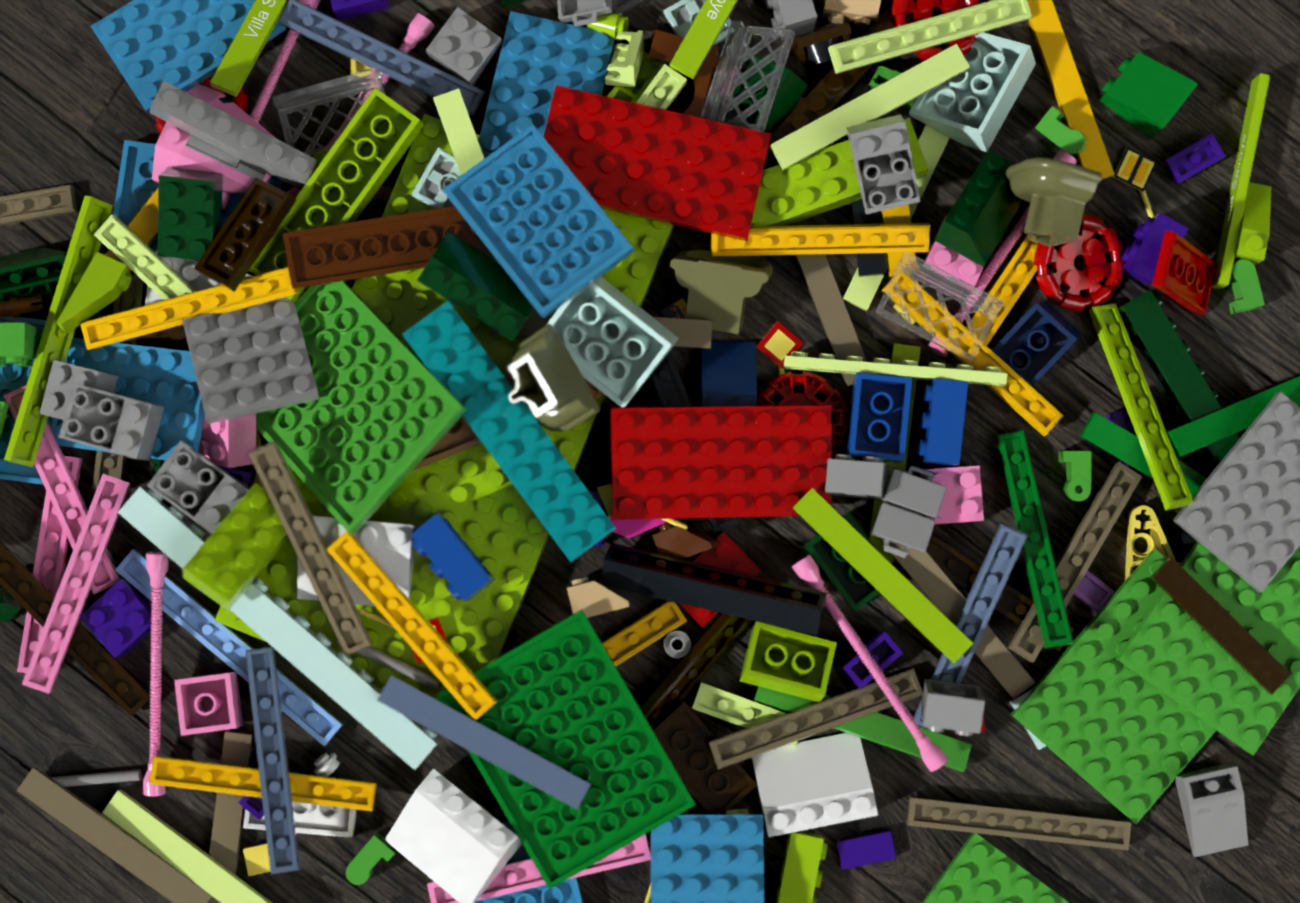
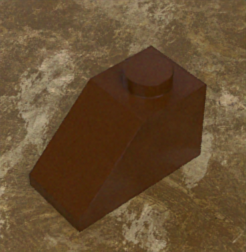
M670 523L660 526L661 532L652 535L659 554L679 559H685L720 546V542L687 525L688 528L685 530Z

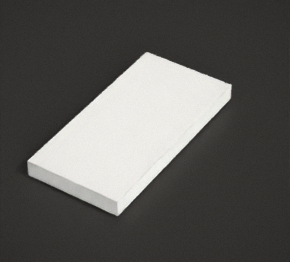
M292 802L296 833L354 837L357 809ZM245 809L243 828L266 830L264 816L259 820Z

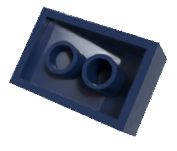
M1041 297L992 351L1028 384L1033 386L1077 341L1082 333Z
M711 341V349L701 348V407L757 406L756 342Z

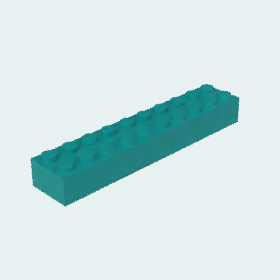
M449 301L402 334L428 370L467 408L462 415L570 562L616 529L523 401L512 403L509 400V394L514 389Z

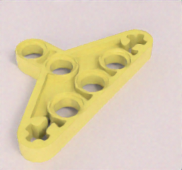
M1136 506L1131 509L1128 515L1125 580L1132 574L1133 568L1140 564L1152 549H1157L1167 559L1171 557L1175 560L1157 516L1149 506ZM1141 510H1143L1144 515L1148 516V521H1143L1142 530L1150 529L1149 535L1146 533L1134 534L1135 529H1141V522L1136 520V515L1141 514ZM1139 537L1144 538L1148 544L1146 551L1143 553H1139L1134 549V541Z

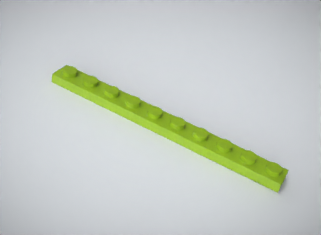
M84 196L4 458L6 461L32 468L49 417L39 413L53 360L65 363L75 329L67 334L62 332L56 322L95 253L100 250L102 242L94 234L110 217L113 205L91 196Z

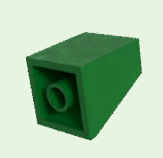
M1138 52L1132 59L1127 56L1119 66L1118 70L1121 74L1116 80L1113 77L1108 80L1101 89L1105 94L1099 101L1151 140L1168 124L1198 84Z

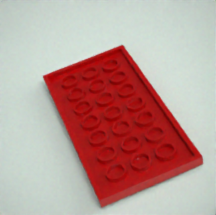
M556 85L544 139L601 209L738 240H748L770 142V133Z
M832 405L611 408V519L800 516L792 508L811 488L832 506V494L825 492L828 459H832Z

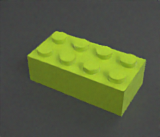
M255 483L183 567V578L228 611L289 538L264 488Z

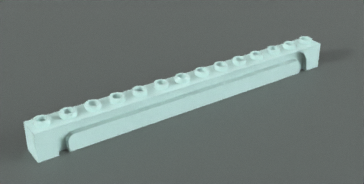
M139 487L118 513L183 569L207 540L204 538L206 532L195 523L189 525L183 519L185 514L174 505L171 507L167 506L162 501L164 498L155 491ZM256 577L230 610L414 770L417 769L440 742L436 739L438 734L377 701L384 687L381 690L372 683L374 678L364 669L358 671L351 665L353 660L348 655L346 656L341 650L337 653L331 648L332 642L324 634L319 632L316 635L309 629L311 623L300 614L294 616L288 610L290 605L279 596H276V598L271 596L267 592L269 587Z

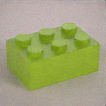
M756 621L752 628L740 681L820 702L826 693L837 642Z

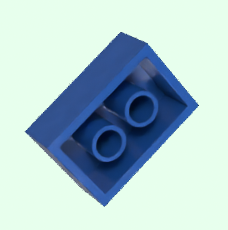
M866 373L855 374L846 455L859 459L867 456L878 457L880 460L901 463L904 461L912 378Z
M934 378L926 385V388H922L921 404H925L924 413L919 415L918 430L922 431L921 440L917 441L915 447V457L919 458L918 464L946 468L960 465L968 382Z
M435 514L411 534L415 540L411 543L421 556L424 555L430 558L432 561L429 565L439 578L445 577L450 583L447 588L457 600L470 601L496 580L444 515Z

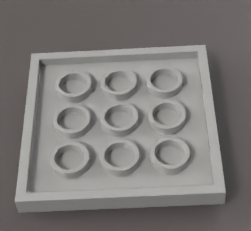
M283 298L232 312L210 313L182 319L207 424L319 399L294 300L291 301L288 298Z

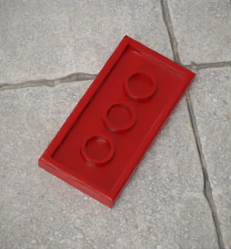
M1165 231L1152 285L1194 314L1204 315L1217 263L1177 233Z

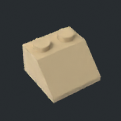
M824 0L822 17L827 18L828 21L833 23L848 21L854 22L855 26L866 28L876 22L881 0Z
M589 577L571 581L573 586L567 588L573 614L583 609L586 616L591 617L630 606L627 599L596 581L590 582Z

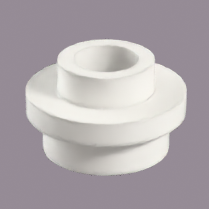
M672 631L665 637L664 649L669 656L682 658L690 651L691 641L686 633ZM675 639H679L683 643L682 648L679 650H675L672 647V642Z
M324 753L314 763L316 766L314 773L322 777H328L340 764L336 759L337 755L335 753L329 755Z

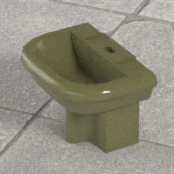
M1032 158L1011 165L1006 170V176L1010 180L1012 192L1016 197L1030 202L1024 233L1028 234L1027 240L1049 247L1076 241L1085 204L1092 198L1102 174L1072 163L1049 158Z
M686 249L680 251L670 262V266L675 269L678 283L689 289L685 319L712 321V330L739 334L743 327L746 298L756 295L773 273L772 265L765 260L752 256L712 257L711 250Z
M547 324L522 341L514 350L508 369L511 372L515 389L509 394V400L512 403L523 400L528 410L542 427L549 431L564 432L573 429L600 411L585 379L551 324Z

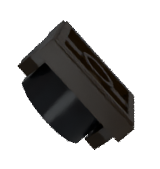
M839 23L789 38L790 40L788 41L790 48L794 51L797 63H806V66H812L830 61L831 57L828 47L849 41L851 29L849 23Z

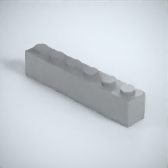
M163 81L151 104L150 114L299 190H302L318 161Z

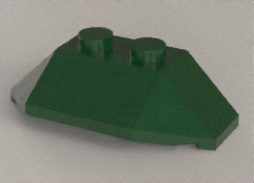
M41 247L0 257V314L13 315L51 306L66 253Z

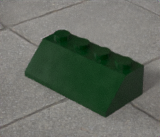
M755 55L716 121L772 135L791 114L808 84L791 70Z
M989 150L987 151L943 221L935 239L936 242L983 267L985 266L1024 201L1014 195L1010 187V180L1006 176V170L1011 165H1014L1012 162Z
M449 231L417 279L418 282L512 342L534 308L499 263Z

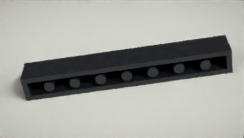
M611 543L603 560L602 585L812 635H818L823 619L826 592Z

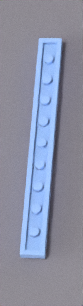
M132 549L115 571L151 600L153 599L151 598L153 591H151L152 585H150V576L146 568V557L136 549ZM165 575L163 591H161L163 592V598H161L163 599L162 610L249 683L245 650L254 648L228 626L216 622L215 615ZM277 668L282 711L323 746H326L343 726V723Z

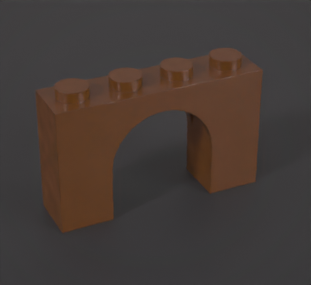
M655 30L649 53V61L670 66L685 37ZM712 46L694 80L691 79L695 88L694 98L690 106L682 114L706 119L708 108L704 107L706 96L712 97L715 81H711L713 70L719 71L722 55L718 54L719 46Z

